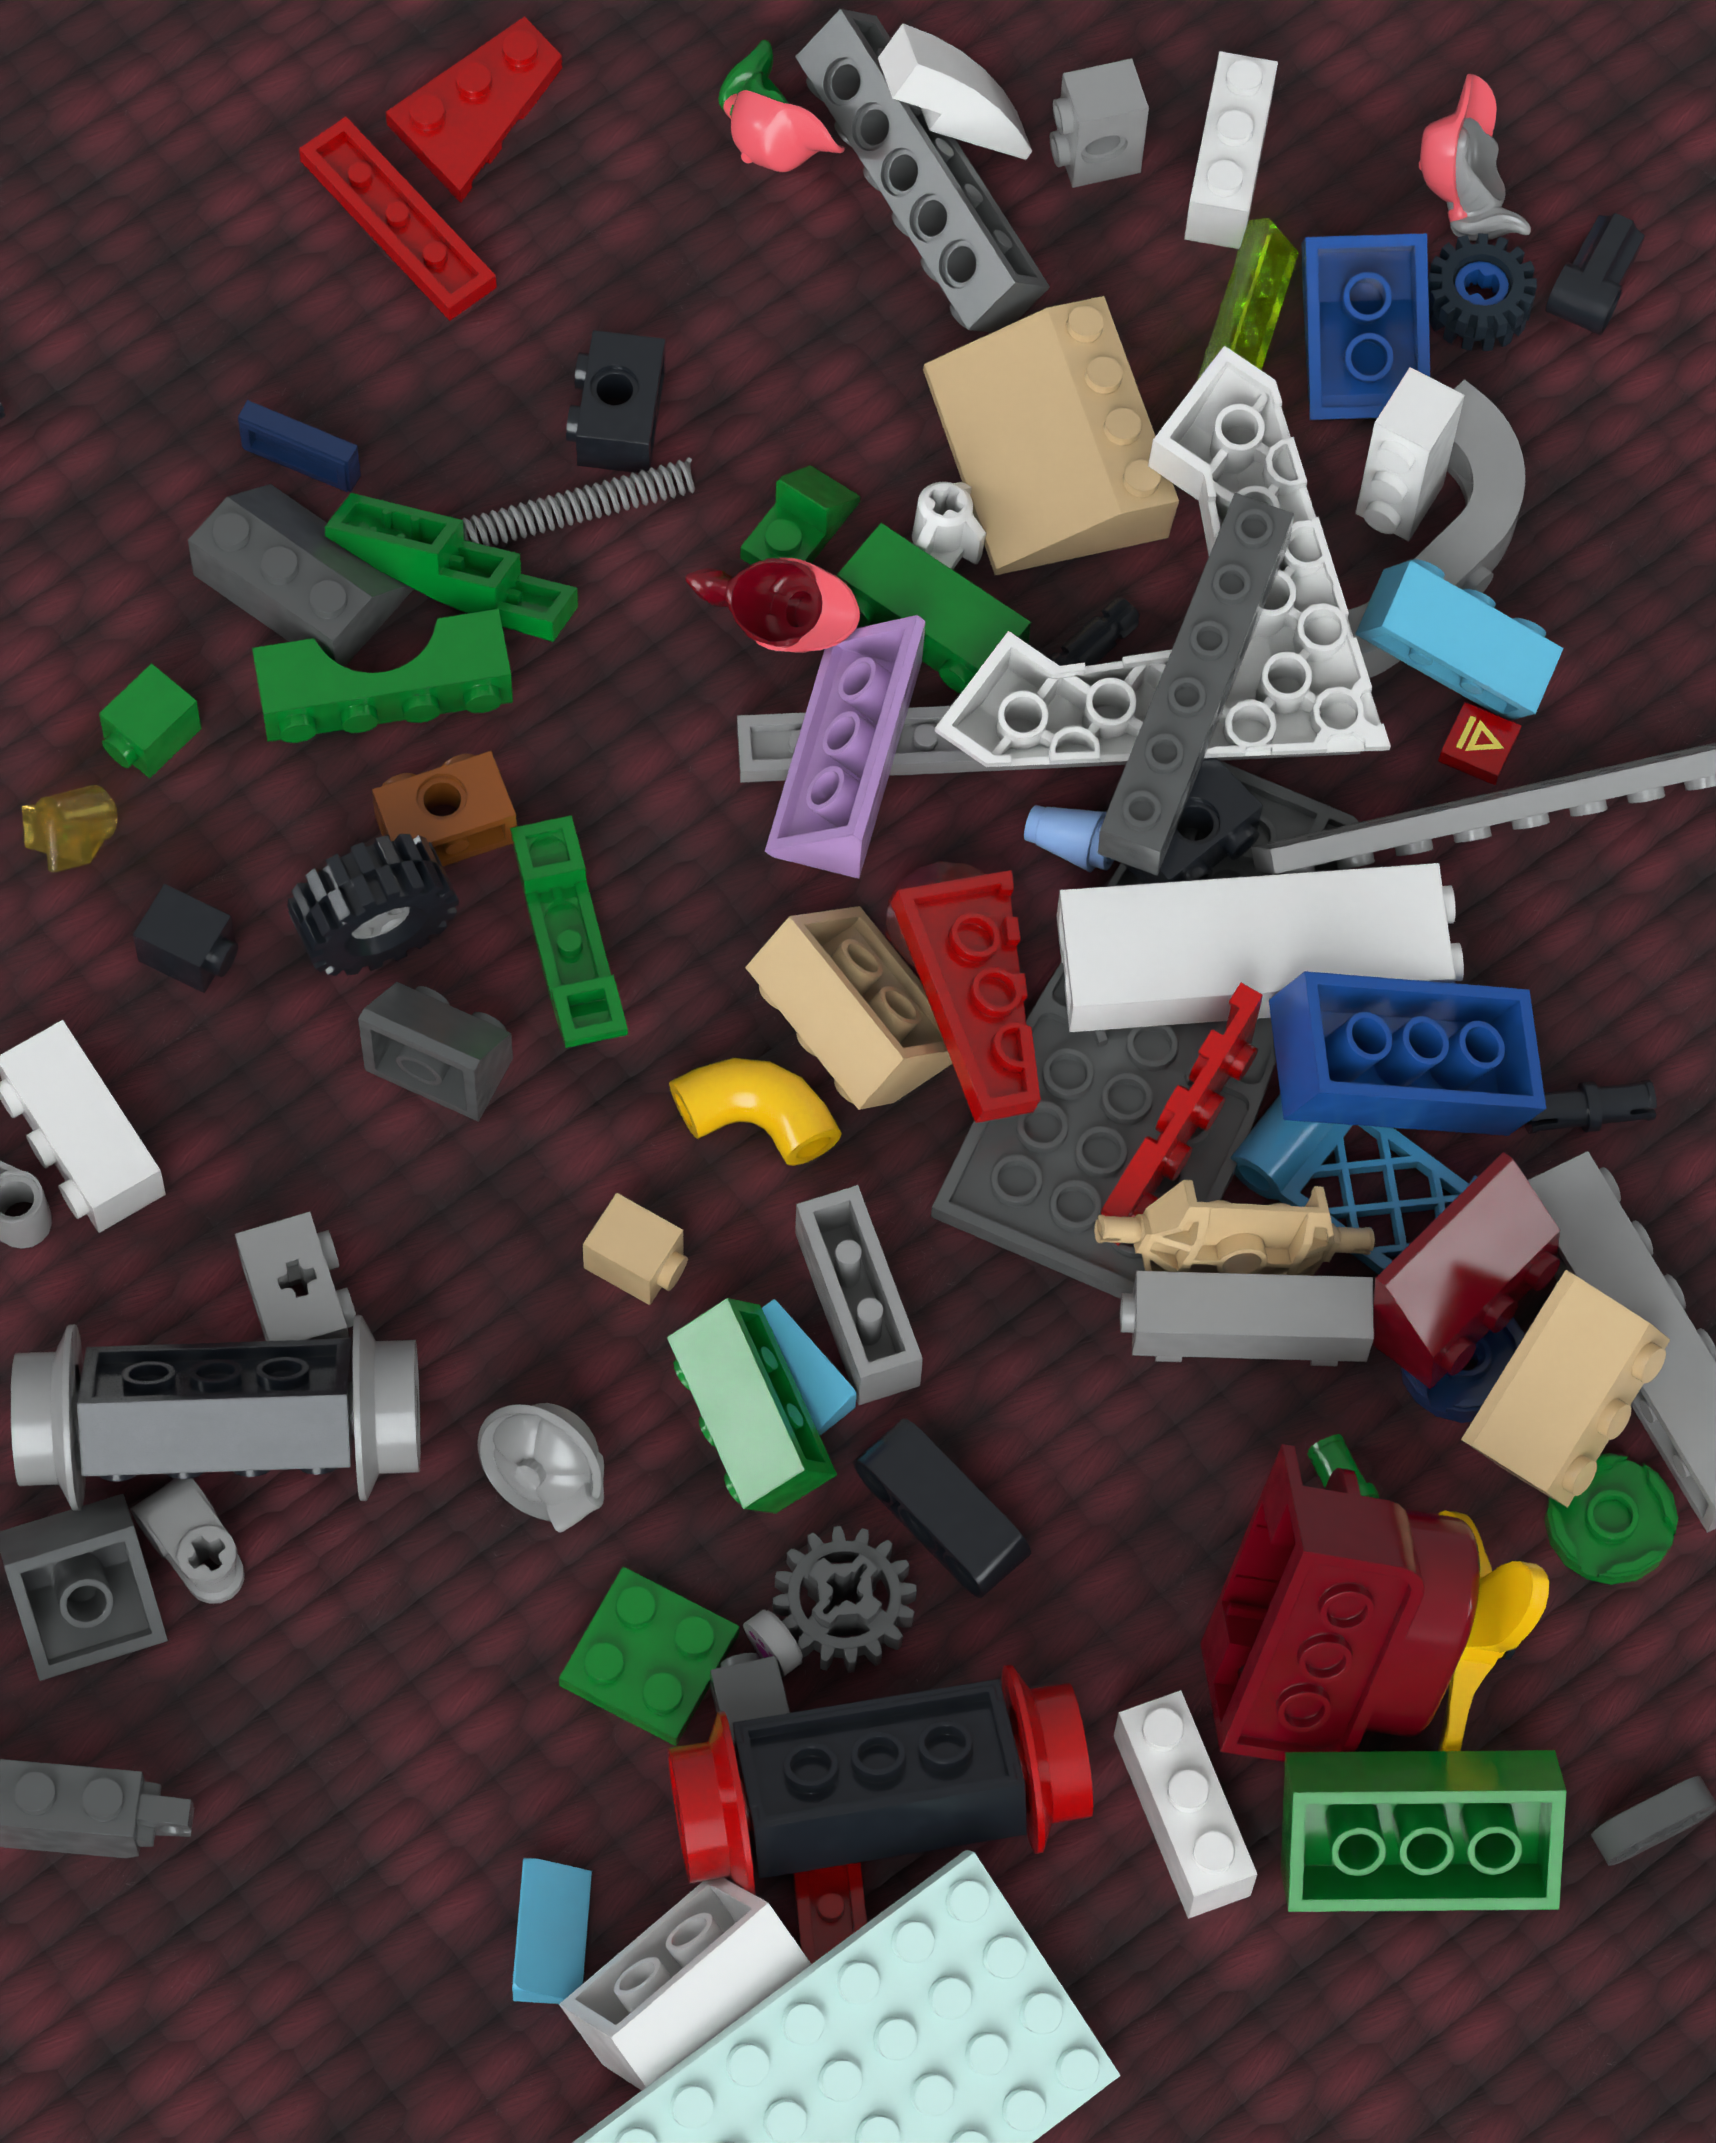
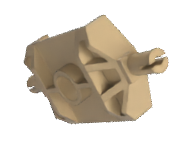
M1192 1180L1181 1181L1149 1205L1143 1214H1137L1135 1217L1098 1215L1094 1229L1095 1239L1098 1243H1133L1135 1253L1142 1255L1145 1271L1313 1276L1323 1262H1330L1334 1253L1370 1255L1375 1242L1374 1232L1371 1227H1336L1331 1222L1323 1187L1314 1186L1311 1191L1312 1195L1305 1207L1291 1206L1285 1203L1271 1205L1236 1204L1224 1200L1197 1202Z

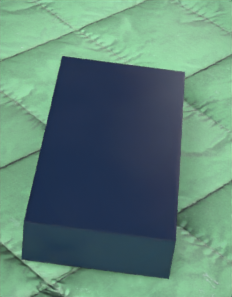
M249 400L246 401L238 415L241 444L244 450L345 492H352L361 476L358 445Z

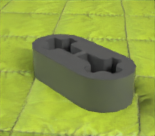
M1701 1776L1689 1778L1609 1819L1595 1829L1591 1837L1608 1866L1615 1865L1699 1823L1716 1810V1801Z

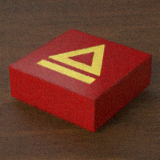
M1464 702L1440 752L1438 762L1496 785L1517 741L1521 725Z

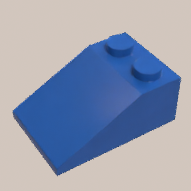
M1427 233L1305 237L1301 246L1309 420L1378 418L1410 367L1430 377Z

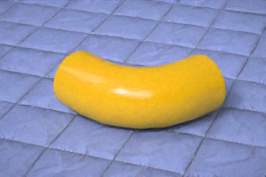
M731 1058L696 1068L669 1082L675 1104L688 1129L697 1139L732 1123H753L765 1129L772 1137L786 1164L795 1166L809 1162L824 1154L840 1140L842 1135L825 1103L805 1080L770 1061Z

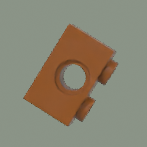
M491 751L476 756L473 754L457 755L447 760L439 768L418 775L402 773L391 777L381 787L372 789L375 818L382 836L388 835L391 841H394L399 834H410L412 839L418 835L423 836L427 839L428 843H432L442 866L513 844L510 828L517 827L516 813ZM444 804L457 808L454 813L448 816H436L429 812L435 806Z

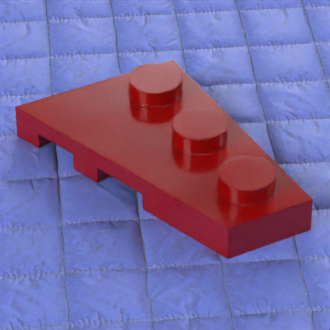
M524 16L387 110V126L447 190L462 203L472 189L474 178L486 163H492L502 149L504 138L518 120L525 119L561 71L562 55Z

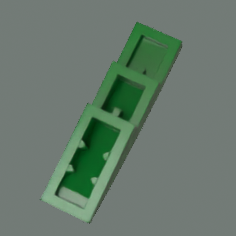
M350 493L325 525V537L378 571L436 601L465 613L499 609L502 627L554 642L578 608L577 587L521 574L519 553L464 540L463 520Z

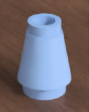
M1039 805L1032 807L1025 825V841L1035 843L1037 846L1088 872H1092L1095 867L1108 870L1114 861L1111 858L1098 854L1100 828L1107 812L1042 807Z

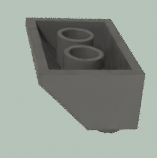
M268 484L227 496L188 539L193 575L287 641L292 642L314 638L325 654L336 663L345 667L414 590L378 571L325 537V525L327 522L273 485Z

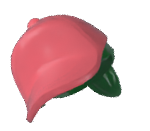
M763 39L760 41L757 47L729 72L719 92V105L731 119V135L734 143L742 152L741 159L747 164L753 162L776 172H788L803 164L819 151L831 153L844 152L845 147L836 144L826 127L814 114L800 106L789 104L779 89L768 78L773 67V51L768 40Z

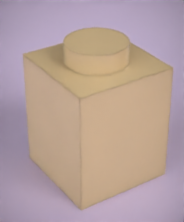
M618 1193L615 1194L583 1243L584 1269L648 1305H651L661 1288L670 1291L676 1285L688 1261V1257L683 1255V1229Z

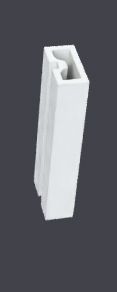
M1439 863L1060 890L1056 917L1061 961L1064 964V988L1069 1032L1228 1021L1231 1008L1229 1000L1240 982L1263 995L1257 1019L1271 1018L1269 999L1304 971L1455 983V981L1463 980L1464 963L1460 943H1450L1448 924L1455 922L1454 891L1451 885L1442 886Z

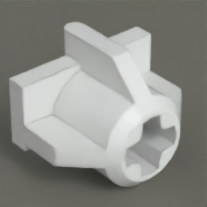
M936 482L924 488L919 495L912 532L913 544L952 570L962 557L974 564H978L982 556L986 532L974 517L973 502L970 496L971 487L963 482Z

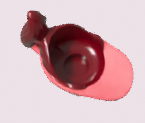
M767 558L751 564L734 577L725 571L713 568L696 570L688 573L685 577L687 584L702 600L713 606L728 607L734 616V620L745 634L755 640L758 645L767 649L795 653L828 649L847 639L855 631L859 623V606L852 590L847 584L828 571L801 559Z

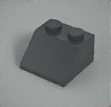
M396 982L367 1005L358 1018L365 1071L478 1122L513 1060L511 1033L506 1030L499 1020L486 1013L473 1012L470 1015L450 1006L444 996L424 986H417L414 990Z
M124 1494L84 1505L80 1511H73L71 1509L0 1531L1 1557L39 1681L168 1641Z

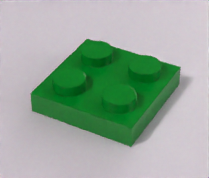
M622 1567L561 1673L559 1686L677 1746L710 1688V1670L721 1667V1662L726 1659L739 1636L740 1626Z

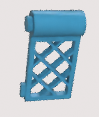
M1279 1094L1230 1157V1159L1237 1163L1236 1177L1249 1189L1263 1197L1278 1199L1280 1202L1291 1206L1305 1207L1309 1199L1301 1194V1192L1312 1178L1338 1176L1344 1206L1329 1208L1331 1222L1336 1227H1346L1336 1219H1346L1347 1227L1359 1228L1357 1217L1390 1214L1395 1245L1374 1247L1373 1251H1370V1255L1350 1253L1377 1274H1380L1392 1262L1389 1258L1397 1257L1410 1244L1406 1242L1401 1213L1434 1209L1435 1218H1437L1477 1178L1475 1175L1472 1181L1467 1183L1396 1129L1390 1127L1358 1125L1377 1139L1380 1159L1347 1162L1343 1138L1353 1125L1284 1120L1281 1095ZM1390 1150L1395 1152L1400 1157L1391 1158ZM1334 1151L1336 1164L1323 1165ZM1418 1169L1428 1177L1432 1197L1399 1201L1394 1170ZM1382 1171L1388 1202L1355 1205L1350 1174ZM1442 1188L1451 1195L1443 1196Z

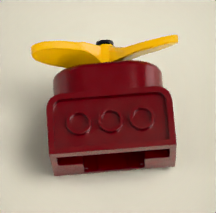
M1282 1444L1200 1642L1220 1752L1285 1762V1752H1355L1365 1730L1405 1737L1415 1736L1422 1732L1434 1718L1448 1686L1449 1696L1438 1751H1461L1467 1717L1474 1694L1497 1660H1510L1521 1641L1530 1634L1540 1620L1546 1608L1549 1595L1548 1575L1537 1564L1521 1561L1503 1564L1492 1571L1479 1532L1468 1515L1447 1510L1433 1514L1403 1509L1399 1504L1389 1500L1361 1496L1356 1474L1352 1470L1336 1468L1332 1472L1325 1489L1303 1486L1295 1446ZM1245 1665L1243 1671L1240 1672L1239 1669Z

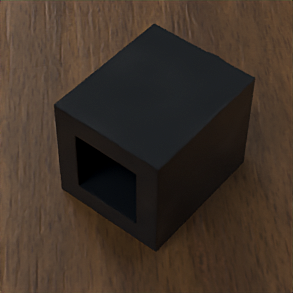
M166 884L161 888L133 934L138 962L203 993L206 992L215 975L219 977L226 975L238 951V943L235 941L230 915Z

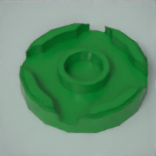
M1612 1453L1600 1455L1596 1461L1597 1470L1593 1481L1581 1495L1574 1496L1568 1508L1551 1497L1548 1498L1544 1521L1549 1543L1563 1564L1583 1578L1610 1585L1637 1581L1655 1570L1670 1550L1678 1522L1673 1493L1660 1475L1644 1463L1643 1466H1640L1636 1462L1626 1460V1456Z

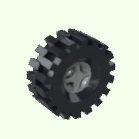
M399 834L394 841H391L387 835L376 838L374 844L365 847L363 842L350 847L351 853L343 857L335 854L325 860L328 865L325 868L312 869L305 875L308 883H297L292 890L294 897L288 898V913L316 970L320 973L326 970L327 975L337 976L343 970L347 976L359 974L362 967L366 966L372 971L382 967L383 961L393 957L395 961L407 957L406 951L413 947L421 949L430 943L428 938L430 934H441L448 927L445 921L454 919L457 913L455 906L459 905V899L432 843H428L425 837L418 835L412 839L410 834Z

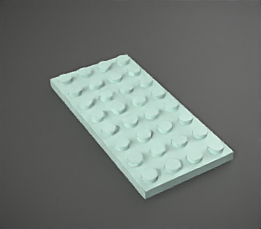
M965 1850L572 2143H1033L1121 2075L975 1852Z

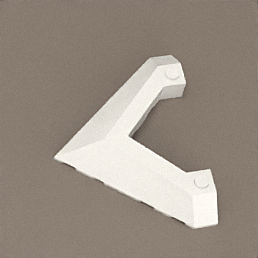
M1224 346L1153 439L1148 467L1199 501L1209 556L1234 493L1294 513V520L1288 548L1204 758L1390 750L1391 745L1384 723L1381 724L1373 700L1371 693L1372 685L1357 637L1354 638L1348 620L1349 612L1319 517L1315 515L1306 487L1307 479L1294 437L1290 436L1282 411V399L1276 380ZM1008 631L937 724L935 732L985 767L1128 761L1172 650L1125 656L1122 658V661L1085 666V662L1059 666Z

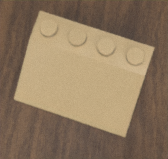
M1104 296L1045 308L924 364L923 371L961 480L971 487L970 496L973 502V514L986 532L984 545L995 575L1169 537L1179 499L1173 483L1148 467L1155 433Z

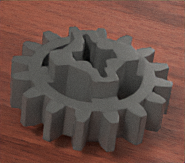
M836 1526L833 1529L832 1542L826 1544L815 1533L808 1535L807 1540L808 1554L804 1555L800 1551L791 1548L787 1553V1565L792 1572L777 1571L775 1575V1588L785 1594L773 1597V1613L780 1616H788L782 1623L793 1637L797 1635L800 1637L797 1644L801 1649L803 1658L813 1650L820 1653V1669L828 1670L834 1657L843 1658L848 1673L855 1672L858 1656L865 1655L874 1666L881 1664V1645L884 1643L888 1647L898 1650L902 1646L903 1635L896 1626L902 1628L912 1627L915 1611L905 1605L916 1601V1585L900 1583L909 1575V1563L907 1560H900L894 1563L889 1562L892 1554V1543L889 1540L879 1544L876 1549L868 1546L869 1532L867 1529L862 1528L857 1534L855 1541H846L841 1526ZM840 1561L853 1562V1563H843V1564H831V1563H833V1562H840ZM880 1579L887 1590L889 1606L886 1612L881 1609L882 1603L873 1597L872 1594L876 1590V1585ZM802 1587L808 1590L807 1596L816 1602V1606L812 1609V1615L809 1619L805 1616L800 1604ZM857 1590L856 1605L845 1600L839 1607L835 1605L832 1609L833 1594L843 1599L850 1592L854 1593ZM850 1634H857V1635H858V1636H856V1637H849V1638L836 1637V1636H839V1635H850Z

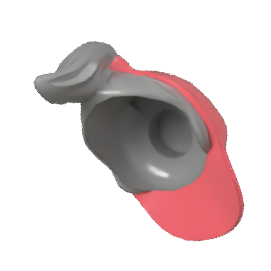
M1467 74L1455 113L1430 123L1424 129L1419 169L1422 171L1427 186L1439 198L1447 202L1448 218L1451 229L1456 236L1461 237L1468 234L1470 241H1476L1478 233L1488 234V240L1509 233L1529 235L1531 226L1526 219L1502 207L1505 199V186L1496 167L1499 152L1498 143L1492 138L1496 121V100L1489 85L1482 78L1474 74Z

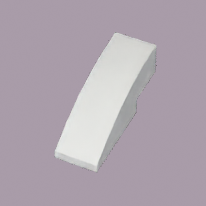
M902 23L878 57L892 99L921 107L929 131L1026 160L1032 153L1031 146L1016 109L997 82L984 68L961 50L932 34Z

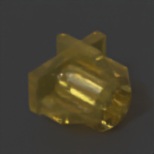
M90 785L41 798L36 805L22 806L25 847L47 853L49 872H59L91 863L104 840L111 838L114 834L118 820L114 800L98 785Z

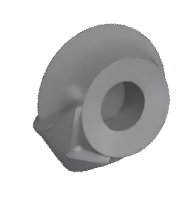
M539 1403L532 1406H505L497 1409L485 1419L478 1435V1454L481 1465L497 1492L515 1508L532 1517L550 1521L555 1530L560 1533L602 1506L604 1501L603 1455L598 1451V1445L593 1433L576 1414L555 1404Z

